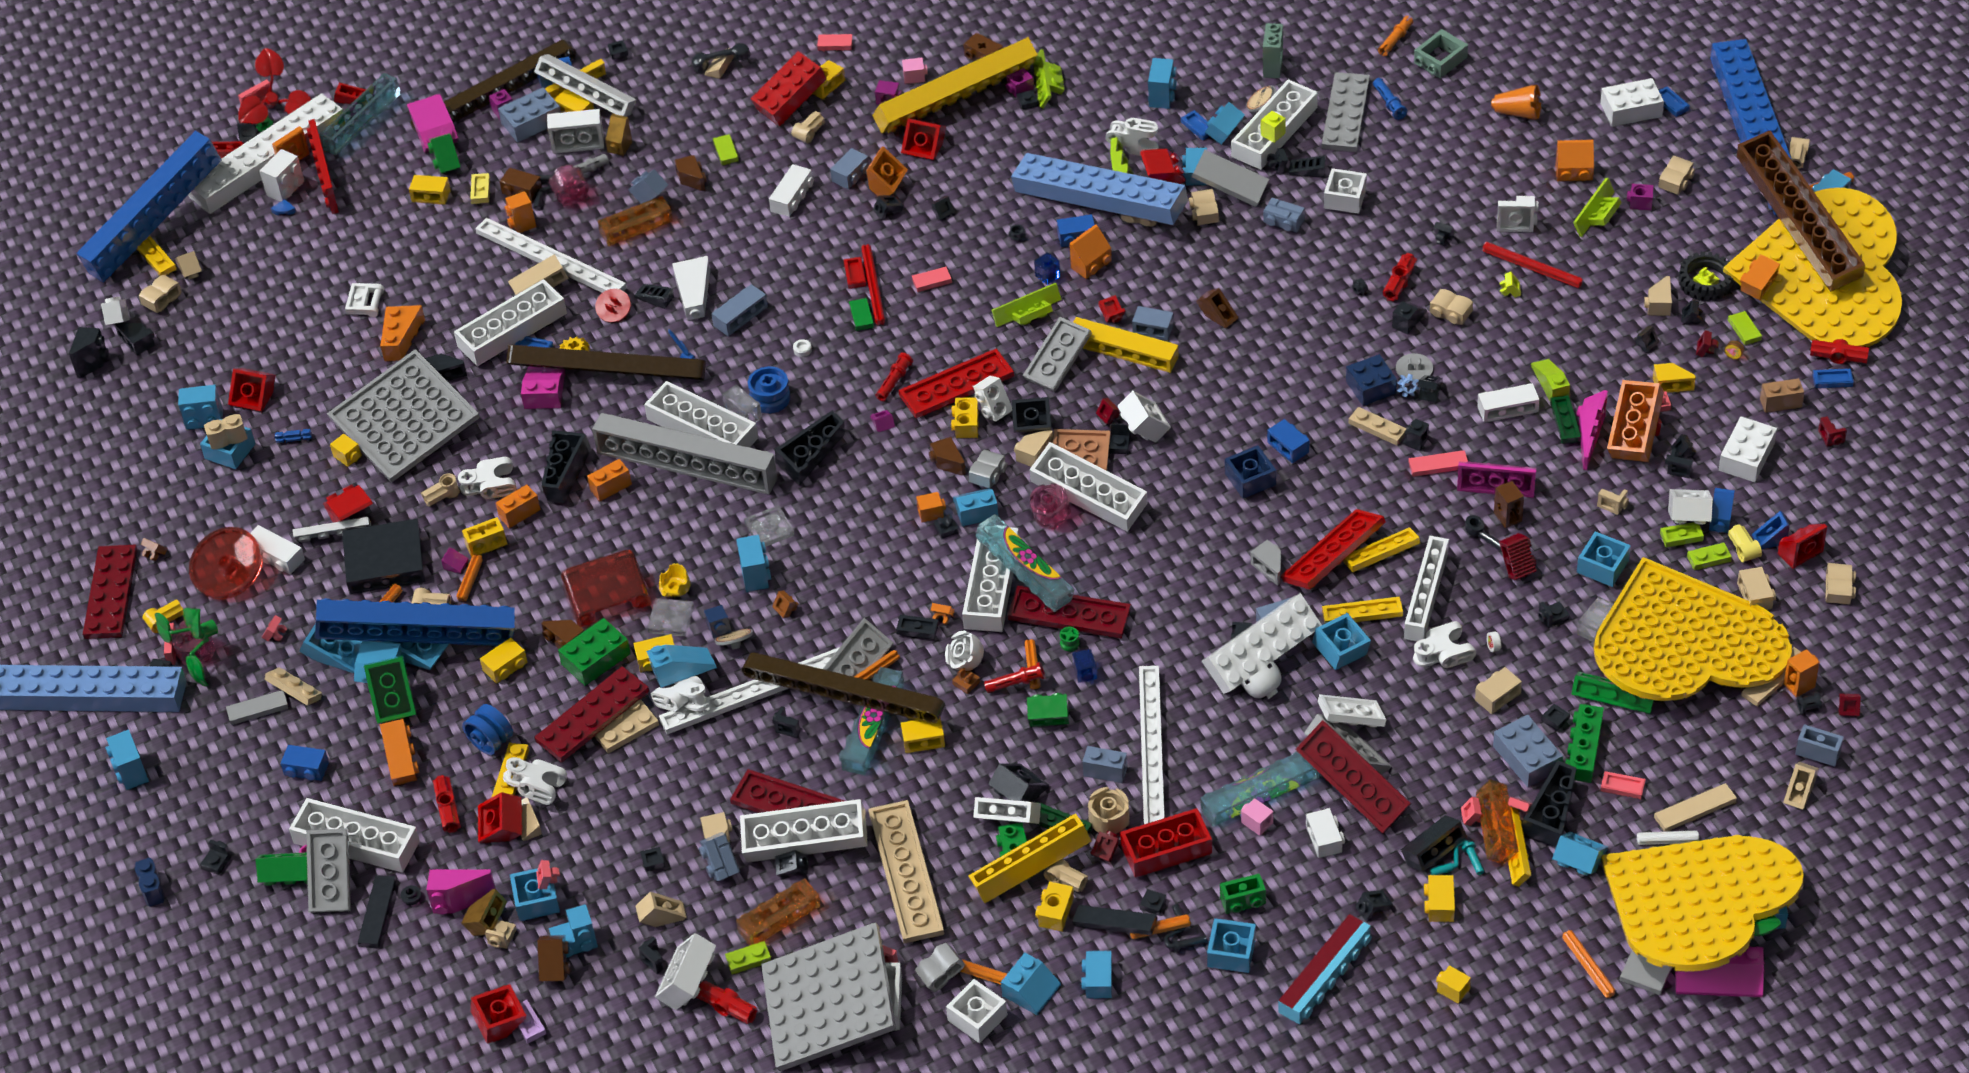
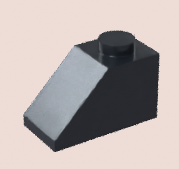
M1402 301L1392 313V328L1408 335L1427 313V309L1411 302Z
M142 323L114 324L118 337L137 356L155 346L153 331L150 328L147 329Z
M442 353L425 358L446 381L467 376L463 360Z

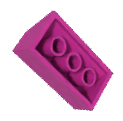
M1459 461L1457 491L1495 494L1496 487L1513 481L1524 497L1534 498L1537 468Z
M1748 947L1741 956L1736 955L1729 959V963L1713 969L1702 971L1675 970L1676 994L1763 997V947Z

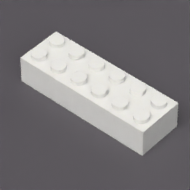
M1287 80L1231 141V157L1261 170L1269 162L1266 160L1268 154H1275L1277 148L1280 149L1317 108L1318 92ZM1271 111L1286 118V134L1275 143L1261 136V119Z
M543 279L454 331L457 347L476 366H479L508 349V345H514L517 341L523 340L524 337L530 336L567 314L565 301Z
M668 381L644 404L647 420L668 429L744 447H751L758 439L755 422Z
M1049 442L1029 470L1032 483L1127 532L1148 504L1147 491Z
M980 525L962 613L964 629L1003 631L1016 559L1010 553L1004 541L1003 532L1005 527ZM1010 527L1019 536L1018 528Z
M1300 593L1202 660V663L1223 694H1225L1314 633L1316 628L1322 626V624Z
M306 798L289 828L293 843L301 846L307 845L306 830L348 828L350 859L402 873L420 842L415 826Z
M861 799L740 816L742 854L747 862L775 859V856L793 850L807 855L868 846L865 808Z

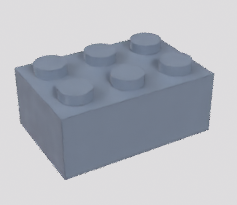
M544 87L498 108L501 124L517 143L547 129V114L561 113L560 106Z
M1529 715L1494 731L1493 747L1527 787L1548 778L1557 760L1563 761V755Z

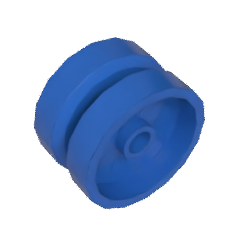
M767 366L755 370L749 376L750 401L755 410L767 414L777 413L789 404L791 397L788 378L783 370Z
M489 704L481 705L475 711L474 716H470L462 724L463 731L470 742L488 755L494 754L501 747V743L507 742L513 736V729L509 721L501 712Z

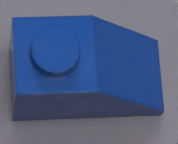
M1715 488L1712 518L1709 525L1710 531L1729 532L1735 490Z

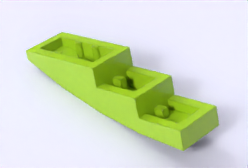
M1117 137L1111 138L1110 155L1113 171L1134 175L1128 165L1129 160L1123 152V146Z

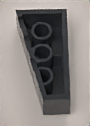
M833 410L777 447L775 449V463L800 486L845 435L844 421Z
M552 430V441L549 444L550 451L546 459L547 467L544 470L541 486L548 502L565 503L591 451V446L585 433Z
M1557 760L1523 819L1522 831L1524 835L1551 846H1557L1559 838L1564 834L1575 785L1576 767Z

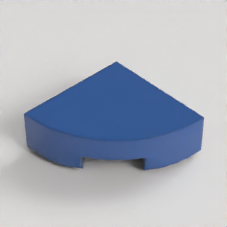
M284 199L273 206L271 211L276 215H291L296 212V209Z

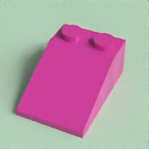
M440 94L407 104L424 153L429 152L427 143H430L429 139L451 133L453 143L458 142V135Z
M528 367L521 388L524 409L561 408L565 369Z
M430 870L426 890L433 913L443 915L469 908L492 889H496L491 870Z

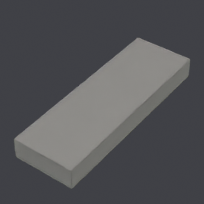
M281 690L226 706L230 724L234 725L288 709V704L284 691Z

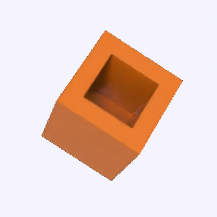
M939 492L916 496L917 509L922 523L936 520L939 517L944 518L943 510H946L944 498L940 499Z

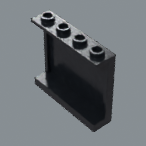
M418 518L342 531L345 575L349 594L391 588L394 584L404 586L426 582Z

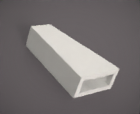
M708 256L673 263L674 276L687 321L705 317L710 276Z

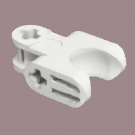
M1129 118L1125 122L1113 121L1110 125V131L1107 132L1105 137L1110 144L1111 138L1117 137L1122 146L1126 147V151L1133 155L1141 156L1140 151L1159 149L1155 141L1147 139L1153 138L1158 132V125L1153 121L1138 118Z
M509 457L483 460L477 464L476 469L461 471L458 475L461 493L466 496L481 493L483 498L492 499L508 496L515 492L517 487L513 479L499 478L502 475L511 473L513 469L512 460Z
M1454 621L1430 629L1425 635L1426 639L1417 641L1414 645L1413 661L1419 667H1428L1440 662L1442 667L1450 668L1473 660L1476 650L1470 643L1459 645L1452 642L1457 640L1462 633V626L1459 622Z
M697 676L674 683L675 686L670 688L659 687L651 693V698L657 707L676 712L681 707L692 711H702L710 705L709 699L704 695L706 691L705 686Z
M516 757L507 760V771L503 775L505 783L518 787V792L522 796L545 805L551 804L556 798V791L553 786L560 787L567 779L566 770L543 760H534L532 763Z

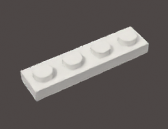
M368 517L292 529L293 537L299 540V542H307L311 540L310 538L314 537L325 539L329 538V535L332 534L342 536V531L369 527L371 522Z

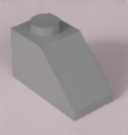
M1266 540L1250 552L1251 565L1278 586L1281 577V550L1276 544Z

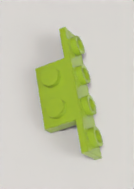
M1040 49L1033 66L1040 108H1044L1051 98V91L1062 94L1065 89L1061 66L1046 62L1044 50Z
M1609 178L1604 179L1573 223L1579 237L1585 234L1590 225H1606L1621 205L1620 197H1612L1615 191Z
M1057 283L992 309L996 326L999 327L1013 320L1020 325H1026L1035 318L1047 316V313L1053 311L1051 304L1061 300Z

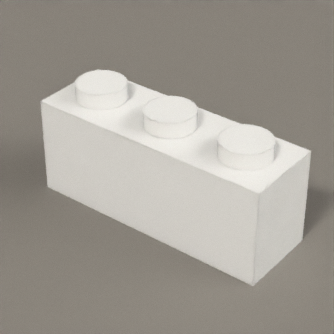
M792 164L769 198L771 212L788 217L791 216L793 211L797 209L801 199H804L807 190L813 185L814 178L812 177L811 169Z
M120 296L105 299V303L101 304L105 325L130 320L126 300L120 299Z
M1532 383L1478 394L1477 407L1485 423L1536 413L1539 411V397Z
M259 525L244 539L246 552L250 556H256L264 563L275 566L281 572L284 571L291 574L305 560L300 546Z
M975 797L973 818L1039 824L1041 803Z

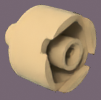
M1104 787L1091 794L1088 803L1089 822L1092 823V828L1095 831L1103 833L1111 831L1116 834L1129 825V802L1126 794L1120 789L1111 790L1109 787Z

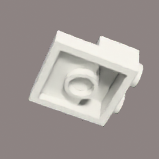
M1516 196V201H1498L1497 232H1533V226L1537 225V214H1534V212H1538V201H1535V196Z

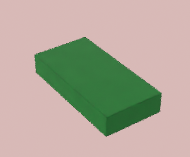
M867 298L849 301L856 331L874 328Z

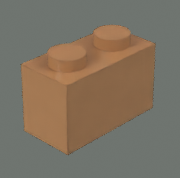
M1799 378L1762 384L1760 401L1764 412L1801 408L1804 390Z

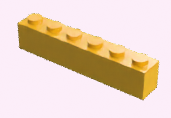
M1076 317L1073 323L1083 326L1092 332L1083 349L1171 373L1179 358L1177 344Z
M1075 813L970 874L969 878L985 904L1092 841L1083 823Z

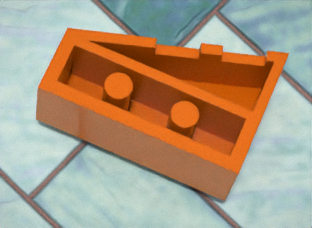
M422 305L386 307L380 345L384 361H400L404 358L411 346L413 337L417 336L420 325L425 322Z
M403 719L380 724L393 786L417 781L416 774L419 773L417 761H413L412 755H415L413 743H410L409 737L412 736L410 726L405 725Z

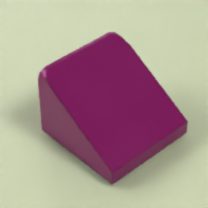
M888 410L870 416L878 432L895 427L893 416Z
M449 547L441 562L444 570L461 574L469 558Z

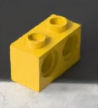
M955 398V406H952V417H955V420H951V430L955 431L956 438H978L979 408L977 399Z
M498 517L462 530L465 545L471 558L474 554L481 555L507 545L504 529Z

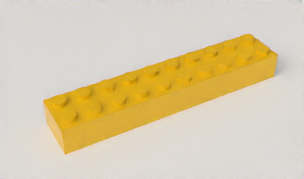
M1029 37L879 104L872 116L882 134L885 132L891 133L900 125L906 126L907 119H922L927 116V113L931 111L935 113L946 104L948 106L953 105L959 98L966 99L972 95V92H981L990 84L994 86L1000 83L1001 79L1007 78V75L1022 68L1029 70L1031 68L1030 65L1035 62L1034 60L1038 54Z

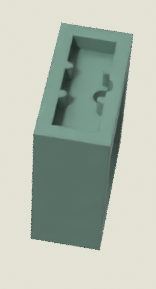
M1266 23L1263 41V78H1280L1283 60V24Z
M1443 29L1414 50V63L1438 78H1442L1468 57V44ZM1437 47H1441L1451 53L1442 61L1429 55Z

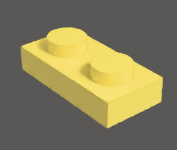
M489 173L472 174L471 204L489 203Z

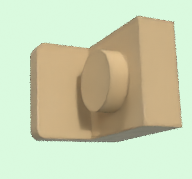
M1601 489L1598 493L1597 506L1618 515L1628 505V490L1624 489L1619 496L1613 492Z
M498 920L493 930L487 929L485 932L488 944L496 948L502 947L507 949L517 930L516 924Z

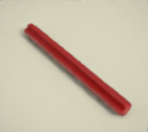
M1485 242L1482 247V251L1576 288H1580L1583 283L1581 277L1495 244Z
M869 244L862 245L861 249L875 323L883 325L885 317L871 246Z

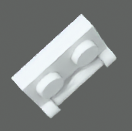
M352 283L345 307L346 314H362L376 317L384 286L381 284ZM369 293H374L371 306H366Z

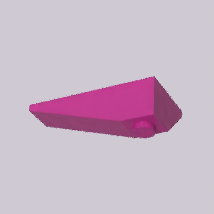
M1607 390L1585 398L1583 405H1579L1577 410L1583 470L1588 469L1606 417Z

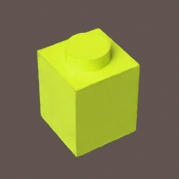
M1271 111L1261 119V136L1275 143L1286 134L1285 117Z

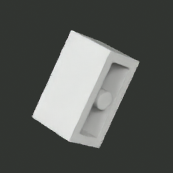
M1330 808L1306 814V828L1318 858L1341 853L1342 844L1345 843L1342 831L1339 832L1337 828V817L1335 815L1332 816Z

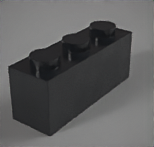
M1445 815L1404 846L1401 851L1407 866L1424 872L1464 841L1467 835L1460 820Z

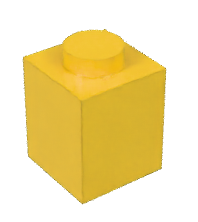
M342 434L330 444L333 457L347 467L362 456L359 444L345 434Z
M1449 965L1445 971H1441L1437 976V992L1459 1004L1470 990L1471 977Z

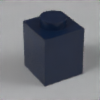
M722 605L704 610L707 627L713 638L731 633L729 619Z

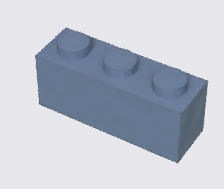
M750 284L711 313L713 326L725 335L730 336L768 307L766 294Z

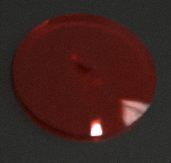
M225 527L215 530L198 543L191 555L189 562L191 581L202 594L212 599H229L238 596L246 591L257 579L263 564L262 548L257 539L242 528Z

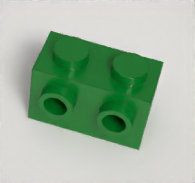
M451 133L429 139L430 143H427L429 152L434 154L435 160H432L435 170L442 173L460 167Z
M1054 693L1051 696L1037 694L1027 697L1029 726L1069 724L1067 694Z
M1022 822L999 826V835H995L997 847L1002 848V851L999 852L1000 857L1027 842Z
M1260 873L1220 883V899L1226 914L1238 913L1245 909L1257 908L1266 904V889Z

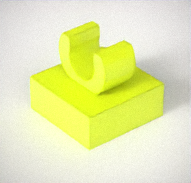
M1705 267L1699 271V274L1693 278V281L1702 285H1715L1719 283V278Z
M1512 272L1506 273L1505 280L1499 283L1503 288L1500 292L1503 296L1511 293L1516 298L1521 295L1520 281Z

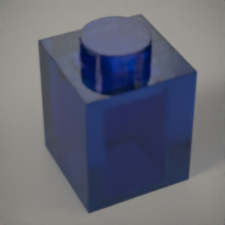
M1046 252L1034 261L1035 276L1046 285L1060 277V261L1050 253Z
M1092 650L1072 652V663L1078 683L1097 679V667Z

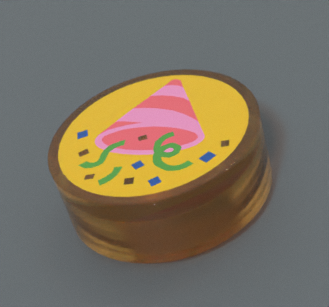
M1729 341L1724 348V352L1729 358L1737 360L1743 355L1744 347L1738 341Z

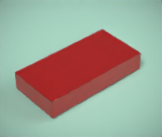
M861 257L843 259L848 289L865 287L866 280Z

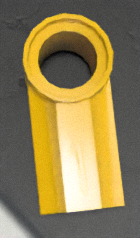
M174 600L158 610L156 608L148 609L143 614V620L153 633H159L154 614L160 613L171 622L183 615V608L178 600Z

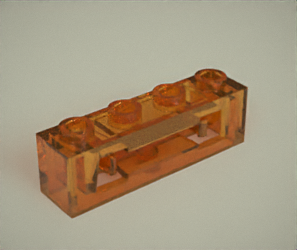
M663 196L600 219L598 220V226L602 238L607 246L670 223L673 219L671 208ZM657 216L661 219V220H659V221H657V222L651 224L650 219H651L652 221H655V217H657ZM618 232L620 236L614 238L613 234Z
M1490 779L1476 792V798H1479L1482 814L1480 821L1488 860L1505 864L1519 850L1511 806L1508 804L1507 785ZM1483 799L1488 800L1485 805L1490 806V810L1484 807Z
M805 878L795 882L791 887L777 893L770 900L759 904L750 912L742 914L736 920L738 932L749 946L760 943L820 907L819 894ZM804 905L807 906V907H805L804 909H802L801 911L796 912V910L800 909L802 906H804ZM766 928L768 929V931L757 937L756 934L764 931Z

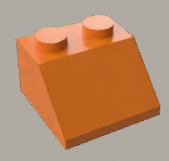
M1593 140L1557 141L1555 164L1557 181L1593 180Z
M883 146L879 149L866 170L869 189L877 196L891 195L895 192L908 171Z
M1096 224L1070 242L1071 269L1085 279L1094 275L1099 269L1112 261L1111 246Z

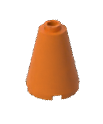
M1530 85L1497 94L1492 98V109H1495L1496 113L1537 120L1541 114V102H1539V97H1541L1540 88L1538 85Z

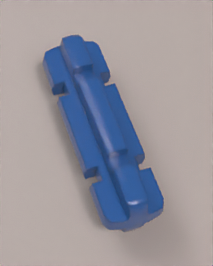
M310 429L275 433L276 443L301 441V439L310 440L312 438Z

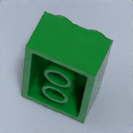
M605 618L558 649L561 665L584 686L631 654L628 639Z
M403 655L364 664L377 723L416 715L417 712Z

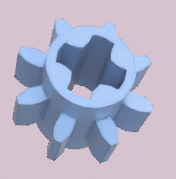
M1408 374L1407 378L1404 375H1400L1401 380L1397 381L1399 388L1396 391H1403L1402 396L1407 397L1408 393L1411 396H1415L1414 391L1420 389L1416 384L1419 380H1412V374ZM1405 383L1410 384V387H1405Z

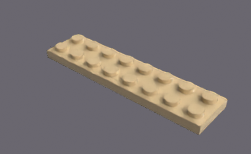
M908 800L868 809L903 943L944 935V929Z

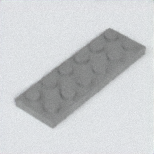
M1335 72L1322 139V149L1357 152L1370 75Z

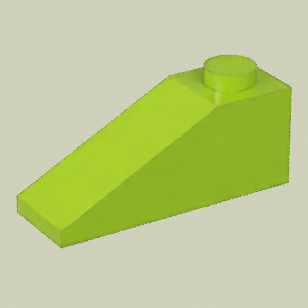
M1545 359L1531 363V367L1549 401L1550 397L1570 395V384L1564 372L1551 360Z

